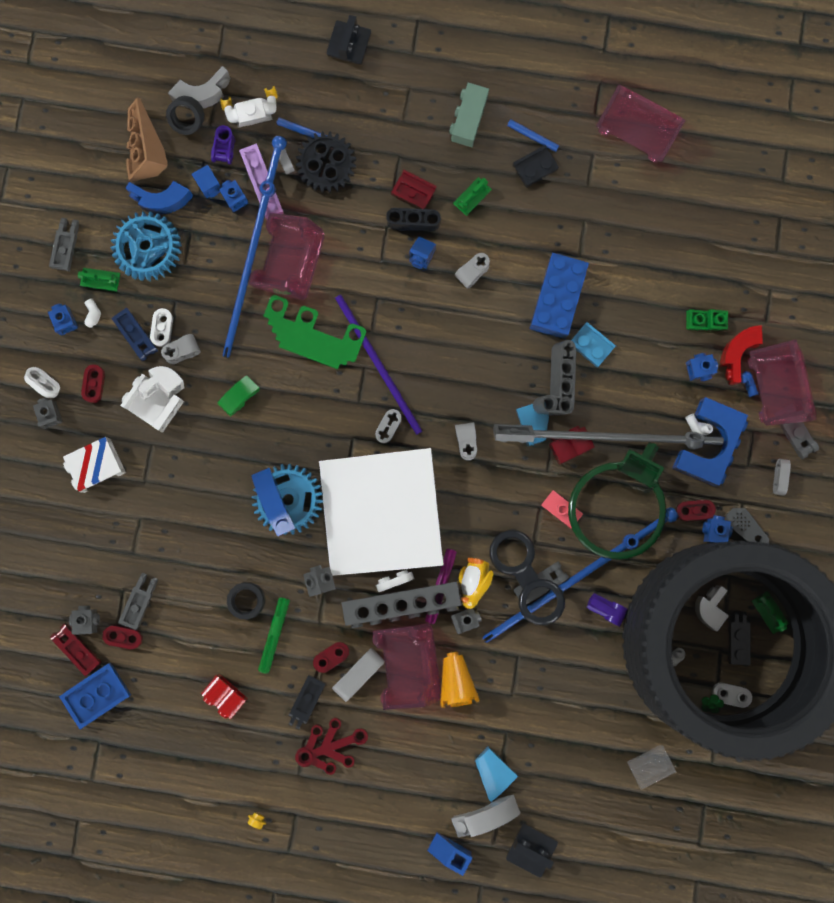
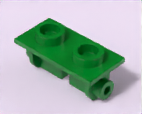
M478 177L453 204L467 216L492 190L487 185L488 181L485 178L480 179Z
M83 268L82 271L78 272V278L81 279L80 286L118 291L121 273Z
M768 591L751 601L772 634L779 630L782 632L787 629L789 623Z

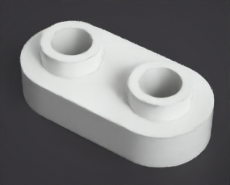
M158 309L153 314L150 339L158 347L169 344L171 340L173 315L167 309ZM162 317H167L165 322H161ZM160 335H164V339L162 341H159Z
M36 367L26 370L25 382L46 398H55L58 395L60 385L43 370Z
M406 569L396 573L397 577L391 580L389 576L378 580L379 584L376 585L378 593L415 579L413 573H408Z
M717 683L711 691L712 695H718L719 700H723L724 704L744 708L752 702L751 692L743 687ZM722 690L726 691V695L724 697H722L720 694ZM742 694L745 695L744 701H740V696Z

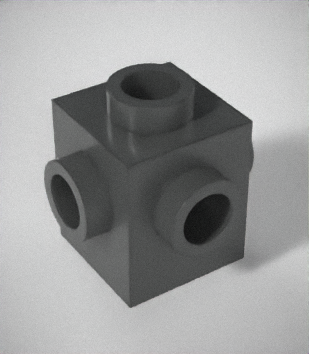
M321 565L310 568L311 572L303 574L309 597L336 589L330 567L322 569Z
M89 605L78 606V610L72 611V614L69 616L72 635L97 632V625L100 623V615L97 613V609H90Z

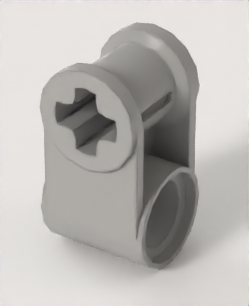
M484 253L476 254L457 270L455 276L467 289L470 288L488 271L489 257ZM478 261H479V262H483V261H484V266H482V265H479V266H478Z
M193 334L184 335L178 340L164 345L161 350L163 358L173 365L195 357L201 352ZM171 351H173V357H170Z
M474 422L455 425L461 457L465 460L474 459L477 454ZM466 447H470L471 450H474L471 451V455H467V452H463L466 450Z

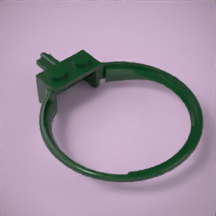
M648 442L642 455L629 449L622 461L603 464L592 469L574 487L568 506L570 525L577 539L594 554L616 560L633 558L647 551L661 535L666 519V501L658 479L664 467L652 461L659 448L655 443ZM618 469V471L652 489L654 487L653 491L659 505L658 524L649 540L634 550L611 552L601 549L585 537L578 525L576 518L578 495L583 486L592 477L605 471Z

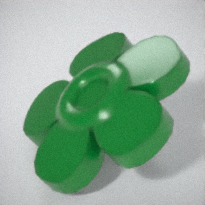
M715 694L711 695L710 699L703 697L701 700L703 704L702 710L705 712L711 710L712 713H717L719 708L724 706V701L719 700V696Z

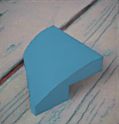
M533 404L516 409L521 425H532L533 430H547L549 415L535 412ZM534 438V442H527L526 444L529 447L546 441V438Z
M489 746L475 759L488 799L491 802L518 777Z

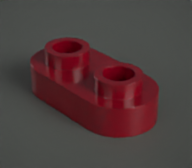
M92 364L84 371L81 395L89 403H96L102 398L105 372L100 366ZM95 372H98L97 378H93ZM95 391V396L91 397L90 393Z
M710 500L685 501L679 503L676 507L678 518L682 521L709 519L713 517L716 511L714 503ZM703 506L707 508L706 513H703L701 511V508ZM683 508L688 510L687 515L682 513Z
M116 625L107 627L102 634L103 641L107 645L120 648L135 649L143 641L140 631ZM112 632L117 633L116 639L112 638ZM132 635L136 637L135 642H131L130 637Z
M344 642L334 643L315 656L313 660L314 668L321 673L329 671L347 659L349 647ZM338 648L343 651V654L340 656L336 654V649ZM324 659L326 666H321L319 661Z

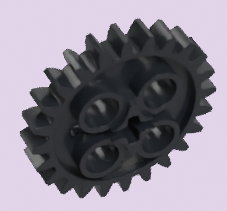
M322 131L321 137L314 133L315 139L313 140L308 136L309 143L302 142L304 149L298 148V152L301 155L296 156V160L300 161L296 163V167L302 168L297 171L298 175H303L301 178L302 182L308 180L307 187L309 188L311 185H314V191L319 187L321 193L328 189L330 194L332 188L338 192L339 185L345 188L344 181L350 183L351 180L348 176H354V172L351 169H356V165L353 162L357 160L356 157L352 156L355 154L354 149L349 150L351 143L345 144V137L339 140L338 133L335 137H332L331 131H329L328 136H325ZM325 147L326 151L320 154L317 152V149ZM333 147L334 150L331 152L329 156V151ZM337 154H341L343 156V159L341 161L334 160V156ZM329 156L330 164L326 163L324 168L323 161L326 162ZM312 164L319 165V168L315 171L309 169ZM324 168L322 177H319L320 173ZM329 171H334L336 176L328 178L326 174Z

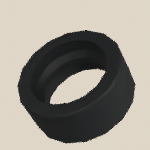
M179 96L169 104L166 110L168 124L179 134H193L204 122L205 114L203 107L193 97ZM179 105L187 106L192 110L195 115V123L193 125H185L177 118L175 111Z
M250 582L235 585L227 596L229 611L239 619L247 620L256 617L265 606L264 592L258 585ZM249 589L257 596V605L250 612H242L235 605V597L241 590Z

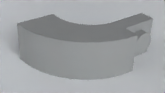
M222 66L205 84L191 86L180 79L168 94L172 101L179 96L193 97L204 109L213 106L221 98H224L221 89L228 86L231 78L228 71Z
M514 795L497 798L491 804L478 810L455 815L451 820L458 838L468 835L473 837L494 830L510 822L521 813Z

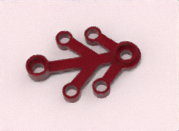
M334 717L329 723L330 727L322 745L313 749L317 737L323 733V727L316 724L311 729V735L306 746L297 750L295 760L302 767H308L312 764L324 770L326 774L332 775L336 771V764L334 762L326 763L318 759L317 756L324 754L343 763L346 768H350L354 765V757L341 754L335 750L352 743L357 745L366 743L368 732L364 728H357L352 735L332 742L336 731L341 727V720ZM332 721H338L339 726L333 727ZM315 727L320 728L321 732L319 734L314 733L313 729ZM362 732L364 738L359 739L357 733ZM303 753H307L309 755V758L307 760H304L302 758ZM351 758L352 764H346L345 759ZM332 765L334 770L328 771L327 766Z

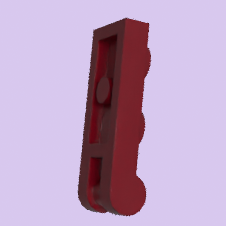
M64 623L60 627L61 629L57 633L54 632L50 638L86 677L102 662L76 634L72 635L71 626ZM65 635L69 638L66 642L62 639Z

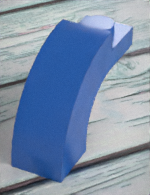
M175 181L165 191L160 193H149L130 182L126 186V190L130 194L129 197L137 201L142 210L146 212L151 211L153 214L175 212L184 207L193 197L189 189Z
M270 467L251 475L263 510L276 535L279 536L295 529Z

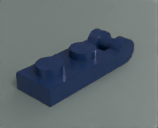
M127 307L111 318L142 362L151 353L155 354L158 352L156 346ZM145 343L147 347L141 350L139 346Z

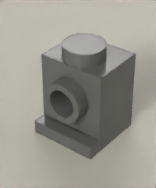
M42 398L37 401L38 404L33 405L38 420V427L46 429L63 423L56 401ZM47 409V413L44 415L43 410Z
M473 608L451 614L457 634L479 627L478 622L482 621L478 610L474 611ZM465 617L471 618V622L469 624L464 623L463 620Z

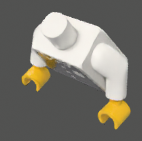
M275 86L270 90L264 89L267 100L256 98L239 102L234 105V108L231 97H228V100H222L221 98L222 110L225 111L228 121L230 123L237 122V126L240 128L272 120L271 114L276 112V98H278Z

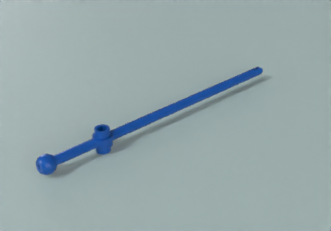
M275 136L272 140L274 150L267 178L260 185L262 198L223 350V357L226 355L227 348V358L231 353L269 198L276 192L273 182L281 150L285 149L287 145L286 139L281 136Z
M672 507L666 508L665 523L675 522L678 519V513ZM659 518L635 535H626L622 540L623 543L612 549L611 552H623L626 549L633 550L637 548L641 539L655 531ZM629 539L633 540L632 545H629ZM600 557L560 584V589L564 592L611 559ZM551 590L527 606V608L533 613L555 598L556 595ZM521 611L484 635L483 639L491 634L493 635L485 643L524 619Z

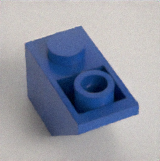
M418 237L409 251L412 265L418 269H422V267L427 269L436 250V244Z
M438 832L427 849L443 865L462 876L473 858L471 851Z

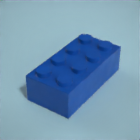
M552 252L529 329L562 339L567 338L588 269V262Z

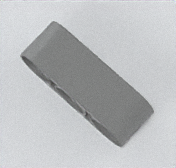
M371 647L332 689L347 702L384 664L385 660Z

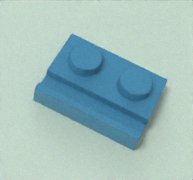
M588 322L584 324L571 340L576 346V351L597 368L616 346Z

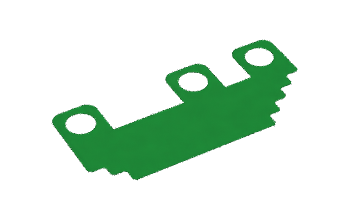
M277 295L270 297L263 316L269 319L268 325L273 327L271 331L277 334L275 339L280 341L279 348L338 369L340 364L346 365L348 361H356L366 335L365 328L349 324L342 340L313 329L318 316L317 310L302 306L295 322L283 318L288 306V300ZM274 300H281L283 302V309L276 312L272 309L271 305ZM304 311L312 312L313 319L311 322L305 323L302 321L301 315ZM354 328L359 329L361 332L360 339L356 341L349 337V332Z

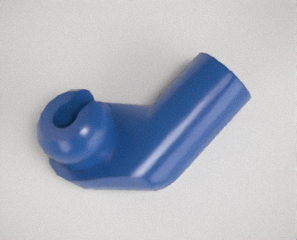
M748 371L741 373V383L745 384L749 397L758 395L759 393L752 374Z

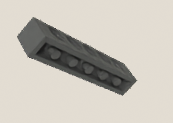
M458 581L342 602L345 626L351 625V628L362 627L364 622H370V625L382 623L381 619L389 618L390 622L401 620V616L408 615L409 618L419 617L421 612H427L428 615L437 614L439 609L447 608V612L459 610L458 606L462 605ZM438 593L445 595L446 601L444 604L437 603L436 595ZM422 596L426 599L427 604L425 607L417 605L418 597ZM400 600H404L407 603L405 611L398 608ZM381 603L388 606L386 614H382L379 611ZM362 607H366L369 610L368 617L361 616L360 609Z

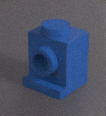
M227 180L222 183V188L219 190L232 212L249 204L236 180Z
M56 304L51 307L52 311H49L48 314L56 333L62 336L78 329V325L68 306Z

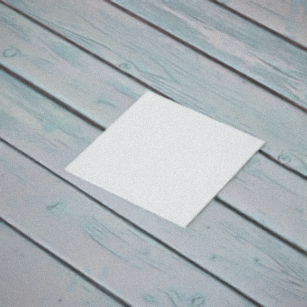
M431 448L319 461L329 565L332 576L443 565Z

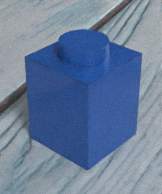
M208 165L192 173L206 199L219 194L221 186Z

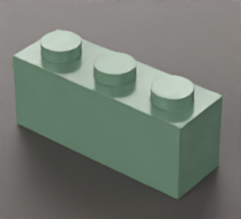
M467 83L466 89H462L460 95L462 103L461 106L457 105L454 117H457L455 123L451 124L449 134L452 135V142L473 147L487 102L489 88Z

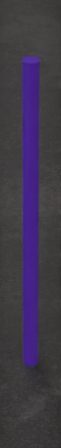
M342 295L335 297L349 323L360 326ZM354 328L353 330L355 331L356 335H357L358 338L360 339V337H361V332H360V330ZM365 335L362 342L363 347L415 434H420L423 432Z

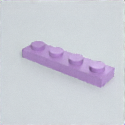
M254 144L239 151L258 200L261 202L262 193L260 192V185L266 181L268 171L257 144ZM276 192L269 198L265 214L266 220L284 214Z

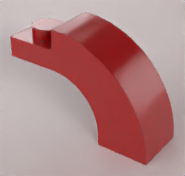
M762 325L743 330L725 346L721 355L720 367H728L725 371L728 385L741 383L742 354L748 348H757L763 344Z

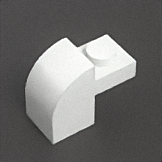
M159 366L148 370L150 379L143 380L138 390L144 400L158 389H161L171 399L173 395H176L185 387L183 380L175 371L168 367Z
M717 585L709 589L706 594L707 598L698 596L695 602V613L698 619L713 631H718L728 618L726 613L716 607L727 592L724 587Z

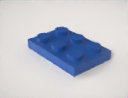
M108 663L59 697L78 728L82 729L130 697L131 693L113 665Z

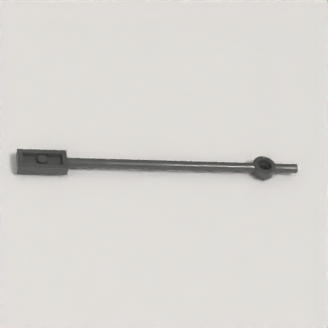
M494 424L493 427L495 441L500 442L516 441L527 443L534 442V438L685 443L690 449L701 448L703 444L723 445L724 443L723 437H706L698 432H687L685 436L533 430L532 425Z

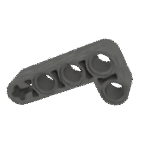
M565 340L554 344L552 347L550 395L538 397L534 400L533 408L538 414L560 416L570 414L574 410L576 346L573 341Z

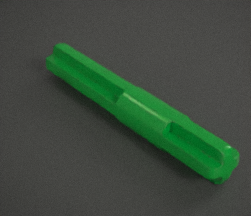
M284 597L278 599L258 671L261 673H269L290 602L289 599Z

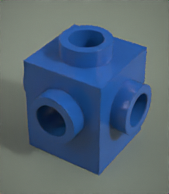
M706 353L694 355V359L686 362L690 381L700 379L702 382L712 379V376L718 370V363L713 358V354L706 356Z
M713 515V518L707 519L702 528V533H704L703 542H728L733 532V528L730 526L731 521H725V517Z

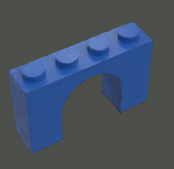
M704 397L700 400L694 415L697 419L709 423L719 430L724 439L722 449L713 459L702 458L686 450L679 451L672 469L717 487L723 484L727 474L725 471L727 466L730 467L733 462L734 456L732 454L734 449H737L740 445L741 439L739 437L748 425V421H746L748 415Z

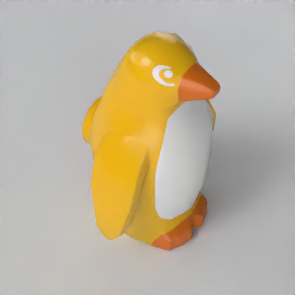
M468 558L467 567L464 566L460 570L459 583L463 594L461 601L465 608H475L491 585L493 571H489V563L484 560Z

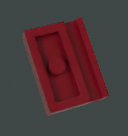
M404 169L391 195L417 209H426L437 186Z

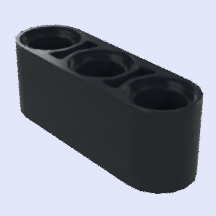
M391 208L386 214L387 225L393 230L433 232L438 230L441 224L440 213L432 209ZM398 216L400 219L397 222H392L390 218ZM411 217L418 218V221L416 223H411L409 219ZM429 218H435L437 222L435 224H430L427 220Z

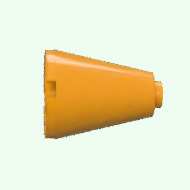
M458 652L448 653L447 657L443 659L441 707L446 708L445 704L451 707L473 704L472 700L474 699L476 703L480 702L463 655H459Z

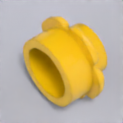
M256 812L253 815H248L249 820L247 823L250 826L261 830L263 825H266L263 815Z

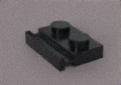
M546 145L513 162V167L517 170V174L526 188L559 169L551 153L547 150Z

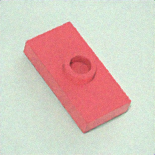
M552 490L541 506L572 529L568 514L569 502ZM576 508V518L578 522V520L582 517L583 513Z

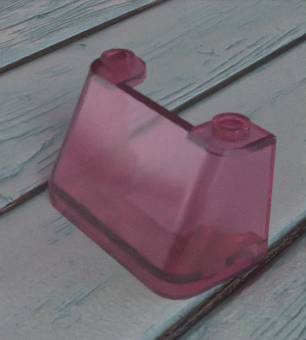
M618 84L596 127L599 128V133L607 137L609 134L614 135L648 154L647 158L657 163L658 160L662 162L686 119Z
M270 213L266 222V229L273 236L263 270L256 269L250 276L249 285L257 289L304 300L311 286L324 241V232L322 228L307 217Z
M797 340L749 351L751 358H748V364L750 369H754L763 404L762 411L759 412L761 423L769 426L817 420L802 349Z
M429 623L373 631V644L378 649H383L388 688L383 690L380 697L383 710L426 707L438 702L441 698V685L432 626Z

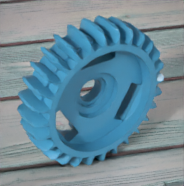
M142 211L141 217L135 213L134 219L128 216V222L122 220L123 227L116 226L119 233L113 232L116 239H111V242L115 246L110 248L115 252L112 254V257L116 259L115 263L121 271H125L127 276L131 275L135 280L138 277L140 281H144L146 276V279L151 282V276L158 280L159 274L165 277L164 271L171 273L169 267H176L173 261H180L176 254L182 253L178 248L182 246L181 242L178 241L181 237L179 234H176L178 232L177 229L173 227L172 222H168L166 217L162 218L158 213L154 217L151 211L147 216ZM153 225L162 229L158 233L144 229V226ZM143 241L150 242V247L147 250H142L140 247ZM127 242L132 257L129 260H126L124 245ZM164 253L167 254L159 264L151 266Z
M281 464V470L274 466L272 474L275 479L283 475H288L290 478L289 481L279 484L278 489L282 499L287 494L293 496V503L285 506L295 525V529L301 533L302 526L308 529V522L315 523L312 519L313 516L319 517L315 513L316 510H322L318 503H323V500L318 499V497L322 496L323 493L317 492L321 485H314L317 479H310L312 476L311 472L305 475V468L300 472L298 465L295 466L294 470L291 464H288L287 469ZM306 492L312 493L309 512L303 511ZM258 495L252 496L253 499L257 500L252 506L258 507L254 514H261L258 517V521L264 519L263 526H267L270 523ZM270 524V527H269V530H270V531L273 530V527H272L271 524ZM295 529L290 531L292 535L295 534Z

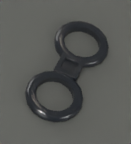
M518 530L501 532L493 539L490 545L489 557L493 566L506 575H514L522 588L518 606L521 614L527 621L543 626L554 623L561 617L565 609L563 591L556 583L546 579H539L531 566L535 558V547L532 540L525 533ZM509 538L521 540L527 548V556L524 562L515 567H508L502 564L497 556L499 545ZM539 587L552 590L557 598L555 611L546 617H537L531 614L526 605L529 593Z

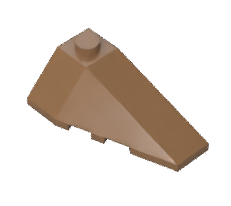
M136 98L128 108L127 130L131 132V135L127 142V148L130 149V158L126 160L128 179L131 182L159 176L168 164L165 150L141 99Z

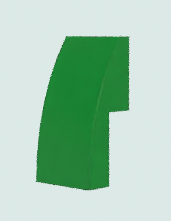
M713 309L708 311L687 310L686 330H728V311Z
M246 375L230 388L217 404L231 417L245 406V402L259 392V387Z

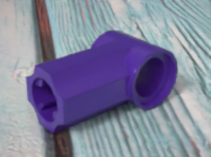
M595 593L590 597L586 607L619 627L628 611L622 605L610 602Z

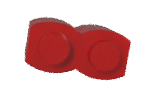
M217 674L201 693L204 696L203 700L210 706H216L219 709L218 713L225 719H232L248 700L240 690L220 674Z

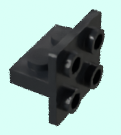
M349 15L347 23L337 20L327 48V56L361 65L371 36V29L358 25L357 17Z
M523 823L506 856V860L541 878L546 867L551 869L554 863L552 855L558 845V841Z

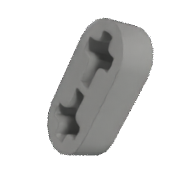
M281 150L279 161L287 175L295 170L286 150Z
M391 409L385 413L375 433L379 443L387 444L392 440L402 420L399 411ZM396 414L398 421H393L391 426H389L390 418L388 416ZM386 427L389 428L387 432L389 438L381 440L379 432H384Z
M777 460L773 483V493L775 495L785 496L787 493L791 468L790 460Z

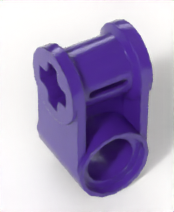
M219 126L215 131L214 144L211 150L212 162L221 161L227 162L229 165L232 164L235 137L228 126ZM229 134L227 139H221L222 135Z

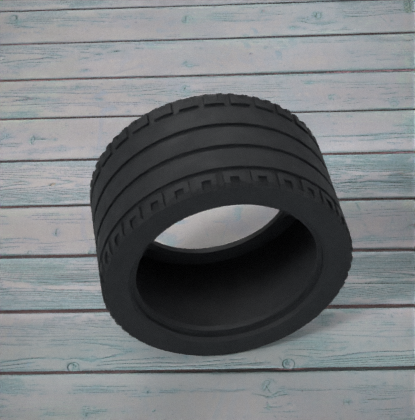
M756 541L718 542L695 545L672 554V557H667L664 561L657 564V568L652 569L644 577L643 583L638 585L635 594L632 596L633 600L628 605L629 608L625 615L626 623L623 624L624 632L622 638L624 643L622 648H624L623 656L627 662L625 666L628 669L629 678L634 682L632 684L633 687L636 689L639 697L644 700V704L661 721L706 750L715 754L719 753L724 757L738 760L742 758L746 761H762L763 758L771 760L774 757H784L787 753L793 754L798 749H804L805 745L814 743V739L822 737L824 735L823 732L831 728L830 725L834 722V582L829 580L827 574L824 571H820L817 565H813L805 557L801 558L800 554L792 552L787 548H780L778 545L765 542L758 543ZM731 572H740L753 577L768 587L785 608L793 631V658L782 685L761 705L739 714H708L700 711L691 702L677 679L672 661V634L682 607L697 589L718 576Z

